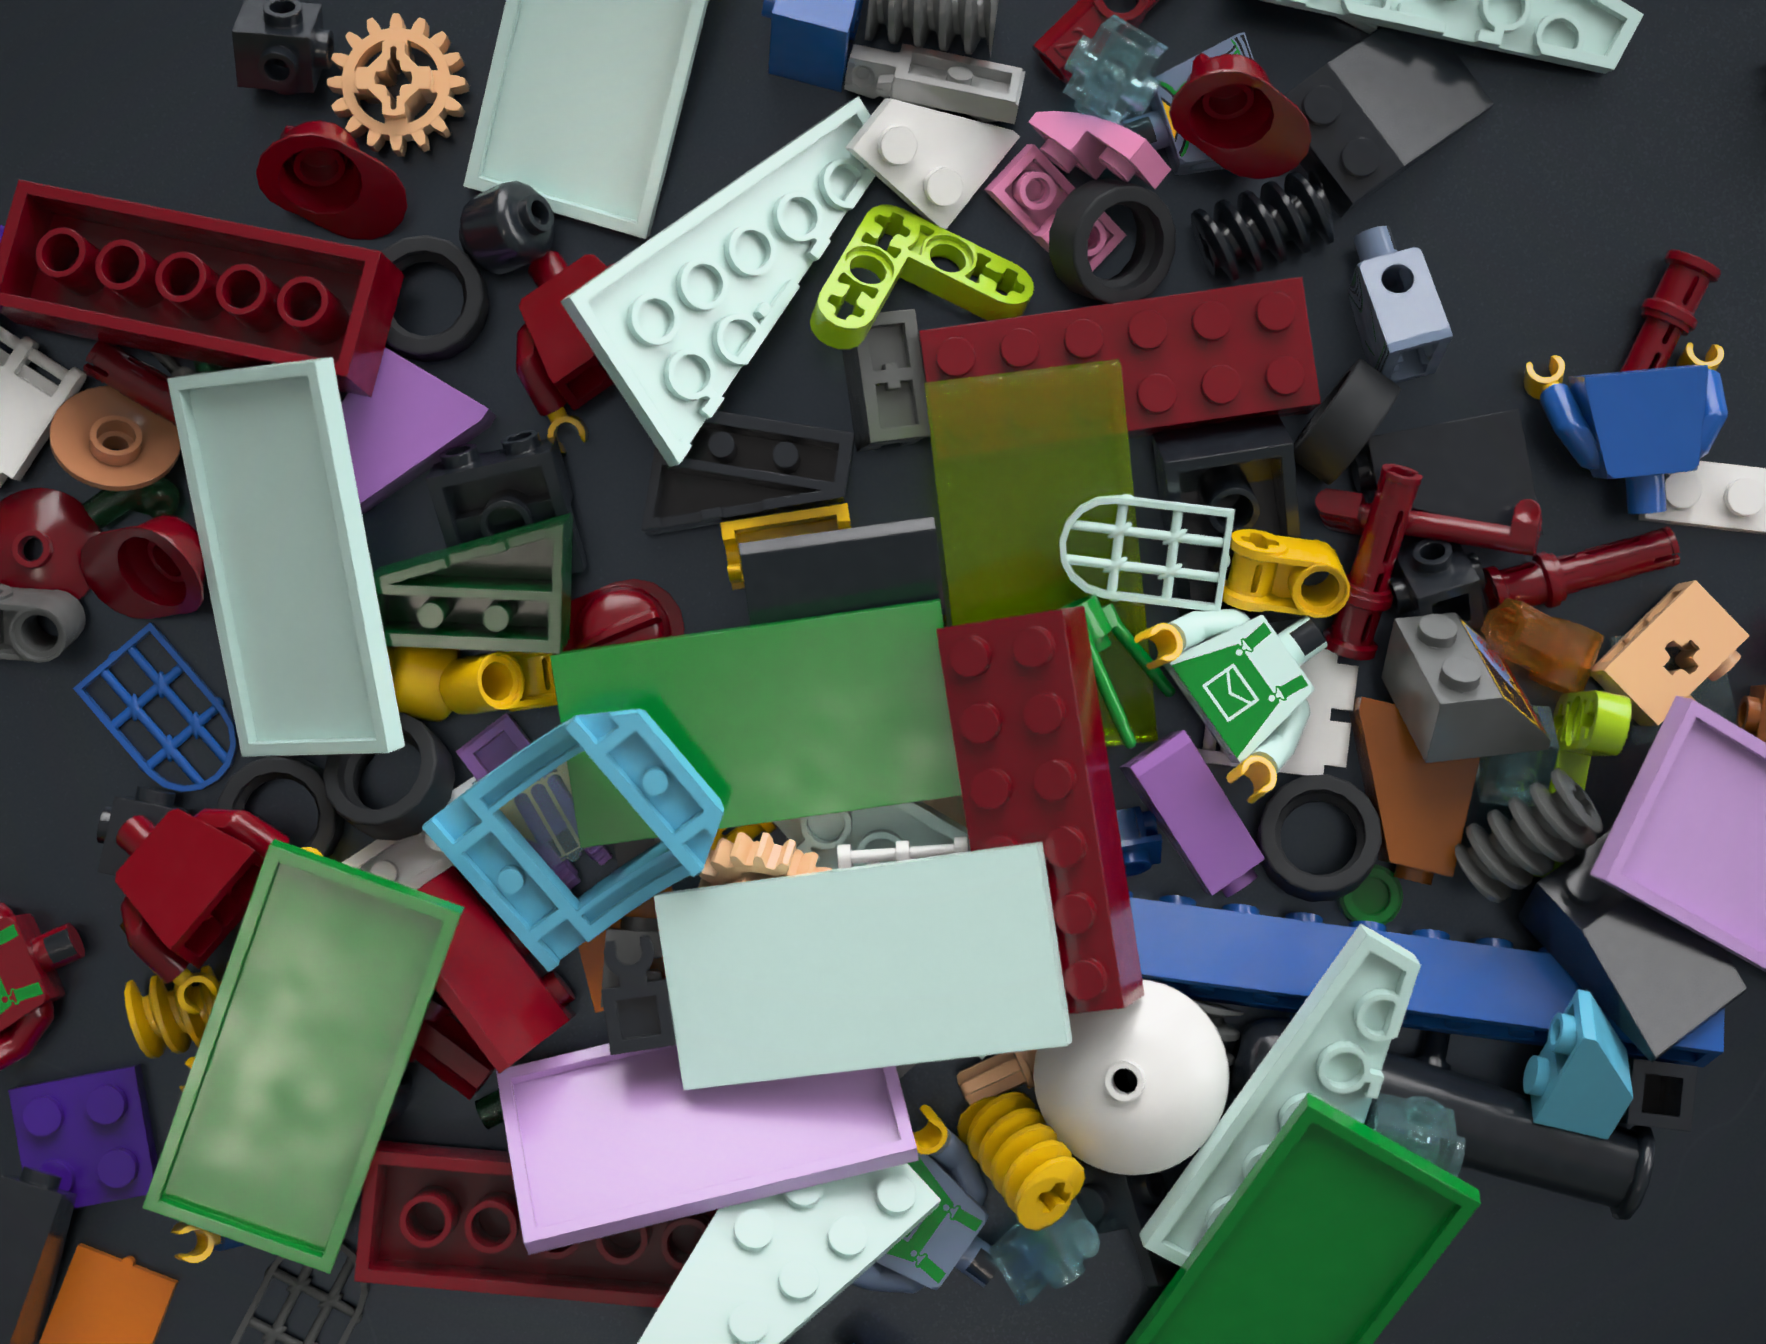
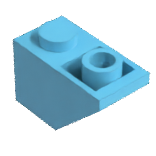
M1577 989L1564 1013H1557L1552 1019L1548 1032V1041L1539 1056L1533 1055L1529 1059L1524 1072L1523 1089L1531 1097L1533 1123L1608 1140L1633 1100L1627 1049L1592 994L1588 991Z

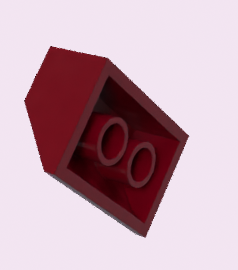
M452 865L417 889L423 893L464 907L435 989L499 1074L576 1015L569 1006L576 998L563 978L554 969L546 974L531 956L528 948L455 865Z

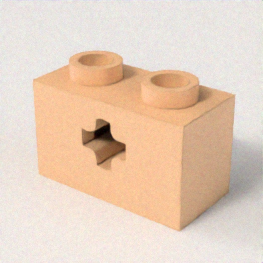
M1696 580L1679 583L1631 628L1588 673L1607 693L1630 698L1631 717L1639 726H1659L1664 721L1676 695L1695 700L1690 694L1707 677L1714 682L1732 669L1741 658L1736 649L1750 635ZM1678 647L1681 650L1674 659L1680 669L1666 670L1663 667L1670 659L1665 648Z

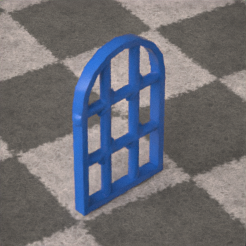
M149 622L117 651L111 652L108 655V659L73 688L135 760L139 770L146 773L164 788L179 792L204 790L222 780L234 765L239 740L235 722L225 707L224 701L212 692L153 622ZM150 633L153 634L177 662V665L165 675L162 671L158 673L135 647ZM127 653L154 683L139 698L135 693L131 696L109 670ZM183 672L189 676L213 704L200 716L196 711L193 714L169 686ZM100 676L127 706L113 720L108 717L85 690ZM156 695H159L161 699L165 696L189 724L174 738L170 734L166 737L142 709ZM219 712L228 727L230 740L228 754L204 727ZM131 717L135 722L138 719L162 746V749L148 761L144 759L119 729ZM192 735H194L195 739L200 737L223 764L214 776L205 781L177 749ZM165 758L169 762L173 759L192 781L193 785L184 786L169 782L157 773L154 768Z

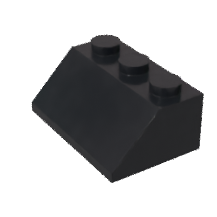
M934 517L739 543L750 625L940 599L944 627H947Z

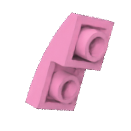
M1061 111L1036 112L1029 120L1030 125L1045 140L1040 151L1066 173H1070L1074 166L1097 180L1107 168L1127 183L1135 175L1156 189L1171 171V168L1147 139L1114 122L1091 115Z
M1027 144L984 190L1049 253V231L1057 209L1076 188L1035 145ZM1105 212L1094 223L1088 239V261L1092 272L1127 236Z

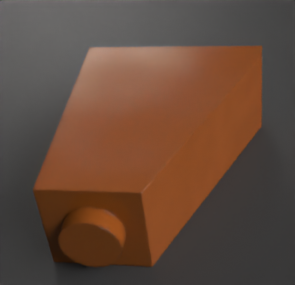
M1355 697L1353 711H1349L1365 795L1369 797L1380 818L1382 843L1378 852L1379 861L1396 864L1394 877L1426 885H1432L1434 874L1453 877L1457 861L1455 845L1461 844L1480 757L1425 763L1395 704L1366 697Z

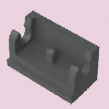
M915 309L880 312L864 341L859 346L851 349H842L853 430L855 433L856 452L871 451L881 448L883 445L894 443L906 446L914 444L923 438L933 436Z

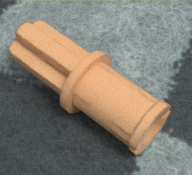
M1037 1049L996 1054L959 1071L956 1078L965 1101L971 1105L984 1097H997L1023 1084L1028 1089L1034 1087V1062Z

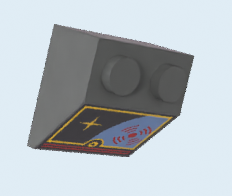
M1456 613L1428 614L1425 616L1394 619L1381 678L1425 763L1549 749L1551 739L1503 655Z

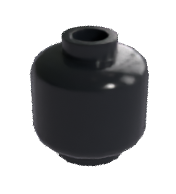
M519 181L505 182L474 196L463 207L460 217L459 240L464 252L470 256L474 263L496 274L512 272L541 259L551 249L555 234L554 215L550 204L531 186Z

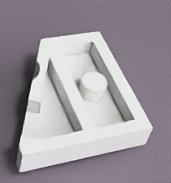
M884 98L845 148L924 219L947 229L1020 136L1010 129L895 99Z

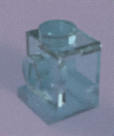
M1073 1199L1064 1216L1053 1225L1036 1231L1025 1228L1018 1221L989 1249V1252L1019 1304L1022 1306L1030 1303L1049 1283L1053 1289H1057L1080 1277L1086 1270L1083 1262L1098 1253L1101 1242L1096 1229L1086 1218L1077 1200Z

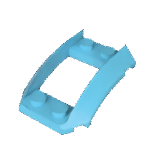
M641 709L574 716L538 738L487 774L425 822L422 829L542 966L550 972L559 965L561 959L585 941L590 942L654 895L690 875L695 877L703 871L724 813V807L721 799L648 713ZM585 751L661 841L613 871L576 898L502 813L500 808L546 774Z

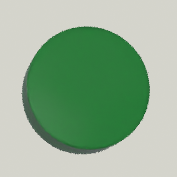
M1374 864L1371 873L1355 891L1336 899L1341 913L1350 922L1373 921L1386 925L1397 916L1401 909L1403 890L1397 877H1394L1392 871L1381 865Z

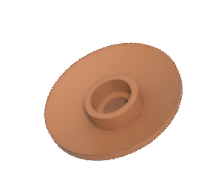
M110 386L94 387L73 395L58 408L50 426V446L58 464L76 480L98 489L128 491L151 485L170 472L180 455L181 446L177 426L127 398Z

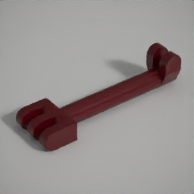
M1327 488L1321 490L1315 499L1316 507L1327 529L1362 536L1372 504L1365 502L1363 494ZM1523 499L1517 503L1511 526L1411 510L1404 535L1535 556L1543 520L1540 505L1532 499Z

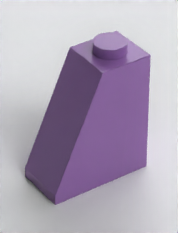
M386 347L383 352L372 397L348 393L341 404L361 512L365 514L432 468L434 464L441 461L439 455L445 450L464 445L487 430L496 418V415L489 408Z
M1185 730L1168 733L1119 767L1148 811L1153 813L1157 824L1205 893L1214 895L1221 890L1227 898L1249 885L1258 877L1253 867L1265 860Z

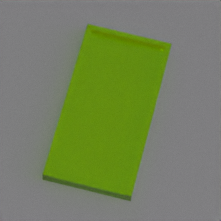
M1118 359L924 383L952 626L1056 610L1072 601L1091 595L1084 592L1069 579L1061 563L1059 539L1065 521L1079 505L1097 496L1130 494L1134 497L1121 362ZM1118 504L1098 505L1084 512L1077 520L1115 524ZM1128 505L1126 523L1132 522L1131 527H1137L1135 506ZM1070 529L1066 540L1067 554L1111 559L1113 538H1107L1108 534ZM1124 536L1121 557H1128L1127 561L1141 563L1138 538ZM1071 565L1074 572L1088 584L1107 589L1109 573H1103L1102 568ZM1119 571L1117 591L1144 594L1142 573ZM1097 596L1101 606L1113 602ZM1121 600L1113 602L1122 623L1134 637L1147 629L1145 603ZM1109 632L1108 636L1112 644L1099 652V655L1129 721L1128 723L1136 743L1158 740L1153 683L1113 633ZM1144 639L1139 643L1150 656L1148 639ZM1097 687L1106 747L1123 745Z

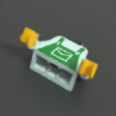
M1237 608L1221 609V611L1194 610L1169 623H1160L1138 633L1134 637L1135 643L1149 639L1157 647V658L1147 663V668L1152 670L1160 666L1165 667L1232 763H1240L1228 773L1227 781L1232 784L1242 775L1247 776L1254 786V793L1247 799L1249 803H1254L1273 789L1277 781V773L1294 754L1310 716V707L1306 698L1314 691V687L1300 666L1328 647L1324 636L1314 622L1304 615L1279 634H1276L1263 615L1250 619Z

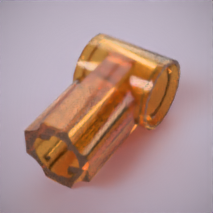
M1505 598L1497 608L1488 611L1481 628V632L1485 635L1487 641L1486 649L1529 670L1527 677L1532 681L1565 694L1584 692L1605 639L1602 634L1588 627L1565 619L1551 617L1522 601Z

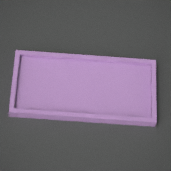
M1676 695L1589 875L1766 972V743L1695 700Z
M608 1043L508 1067L500 1074L496 1070L523 1240L529 1255L919 1160L896 1066L683 1090L676 1045L611 1055Z

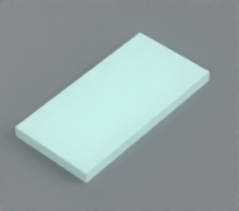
M506 0L463 186L485 192L505 182L519 181L528 184L544 197L554 213L643 239L648 238L651 233L709 0Z
M333 357L186 374L167 378L242 757L390 753L404 747V737Z
M1042 842L670 891L654 895L683 1090L1068 1046L1073 1041Z

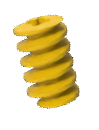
M209 965L202 966L201 972L210 974L217 980ZM157 975L151 976L149 994L146 996L141 995L133 979L126 983L124 997L128 1022L139 1048L146 1057L151 1059L159 1058L164 1054L167 1046L176 1054L185 1053L189 1050L192 1041L199 1047L216 999L205 984L199 983V986L194 987L190 984L188 986L187 994L190 1001L195 1003L202 1011L200 1014H191L183 1010L178 1003L177 992L179 988L174 984V990L167 991L163 981Z
M1010 1092L1001 1094L998 1097H984L972 1103L960 1115L957 1125L959 1139L968 1145L971 1156L980 1164L982 1171L992 1181L995 1189L1004 1197L1005 1203L1016 1214L1018 1221L1025 1228L1038 1231L1053 1225L1064 1216L1070 1207L1071 1201L1082 1188L1085 1180L1084 1168L1075 1158H1072V1153L1063 1142L1057 1140V1133L1050 1125L1046 1124L1042 1114L1035 1109V1104L1025 1093Z

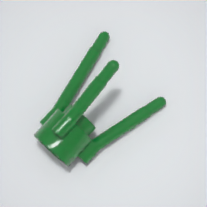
M1096 594L1087 595L1059 609L1084 606L1096 685L1123 745L1127 749H1132L1136 745V739L1099 655V652L1112 644L1108 633H1113L1149 679L1155 683L1166 697L1174 696L1175 688L1159 667L1152 670L1147 668L1146 664L1152 662L1153 659L1139 642L1135 643L1134 636L1122 623L1113 602L1101 606Z

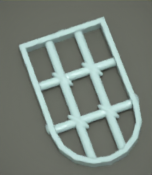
M1130 494L1097 496L1079 505L1065 521L1059 539L1061 563L1069 579L1084 592L1092 595L1096 594L1098 597L1109 599L1113 602L1121 600L1202 611H1221L1226 570L1231 562L1229 549L1235 510L1133 497ZM1118 504L1115 524L1077 520L1084 512L1098 505ZM1128 505L1172 510L1170 531L1131 527L1132 522L1126 523ZM1183 512L1226 517L1224 538L1186 533L1187 529H1181ZM1070 529L1108 534L1107 538H1113L1111 559L1067 554L1066 540ZM1124 536L1162 540V545H1168L1166 566L1127 561L1128 557H1121ZM1179 543L1222 548L1219 572L1181 568L1183 564H1176ZM1071 565L1102 568L1103 573H1109L1107 589L1088 584L1074 572ZM1119 571L1159 575L1158 580L1164 579L1162 595L1156 596L1117 591ZM1174 577L1217 582L1215 602L1172 598Z

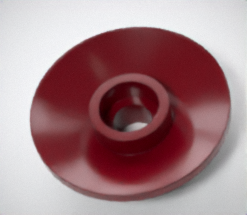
M49 488L25 489L1 500L0 584L19 588L58 589L69 592L78 601L83 599L91 588L88 586L80 567L81 550L89 538L101 533L98 522L90 510L71 495ZM37 537L43 544V553L37 560L29 561L25 557L24 546L28 540Z

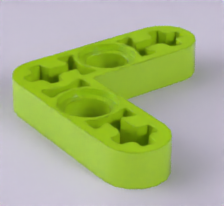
M881 204L867 212L826 281L812 312L810 326L817 339L827 346L836 349H851L859 346L867 336L899 278L987 321L1023 316L1033 295L1034 284L1026 270L1017 264L903 208ZM884 234L893 236L887 251L877 246L879 239ZM944 257L950 259L959 267L960 271H943L934 265L931 258ZM854 268L870 270L878 276L881 282L877 284L861 282L854 277L850 270ZM972 275L978 277L976 283L970 280ZM997 289L1005 291L1008 295L1005 296L998 293ZM844 301L854 305L852 314L846 320L837 317Z
M1596 690L1561 695L1552 718L1549 733L1551 742L1549 749L1546 750L1540 784L1551 793H1554L1556 789L1551 780L1550 772L1560 768L1585 791L1591 756H1616L1621 752L1625 744L1631 719L1630 698ZM1555 861L1552 871L1563 863ZM1549 873L1543 875L1542 877H1541V876H1537V875H1534V876H1535V877L1544 878V877L1547 876Z

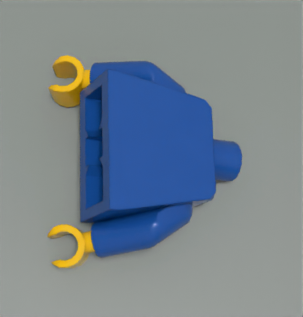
M1688 342L1677 360V365L1674 367L1570 376L1569 386L1562 383L1565 371L1564 361L1560 356L1554 355L1550 357L1549 362L1551 377L1537 375L1533 370L1532 363H1527L1524 389L1530 396L1540 400V404L1553 431L1579 466L1589 469L1595 478H1625L1627 514L1667 511L1664 474L1696 471L1700 458L1709 453L1728 418L1722 378L1720 373L1716 371L1724 357V351L1721 346L1712 344L1705 356V361H1701L1694 355L1693 343Z

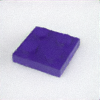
M141 1064L19 1086L8 1090L22 1171L24 1166L61 1176L62 1180L59 1189L77 1194L74 1208L147 1195L158 1159Z

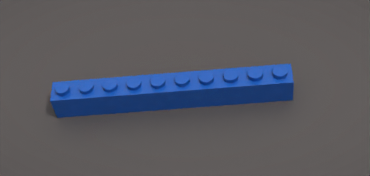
M1129 891L1142 979L1166 984L1179 990L1190 999L1297 1013L1360 923L1413 953L1421 964L1401 1025L1404 1028L1545 1046L1548 1041L1550 1024L1557 1013H1564L1577 989L1584 990L1545 947L1538 949V952L1513 949L1514 944L1511 941L1500 938L1477 939L1474 943L1450 940L1448 933L1433 929L1415 930L1411 935L1387 932L1385 925L1373 921H1354L1349 923L1348 926L1323 923L1321 916L1306 912L1288 913L1285 915V918L1260 915L1258 908L1246 904H1227L1222 906V909L1199 907L1194 899L1179 895L1162 896L1158 901L1133 898V893ZM1725 1008L1655 1061L1703 1068L1724 1052ZM1602 1010L1627 1049V1056L1629 1058L1649 1060Z

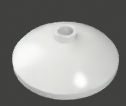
M1142 979L1145 995L1126 1008L1069 1014L1073 1041L1068 1046L1037 1049L1034 1062V1087L1037 1102L1046 1124L1050 1125L1057 1133V1140L1063 1142L1074 1156L1085 1163L1107 1172L1122 1175H1143L1159 1172L1181 1163L1194 1154L1207 1141L1219 1123L1229 1092L1230 1072L1225 1046L1214 1023L1202 1008L1187 995L1166 984L1148 979ZM1126 1068L1134 1072L1137 1077V1087L1134 1091L1123 1092L1117 1088L1114 1076L1118 1069Z

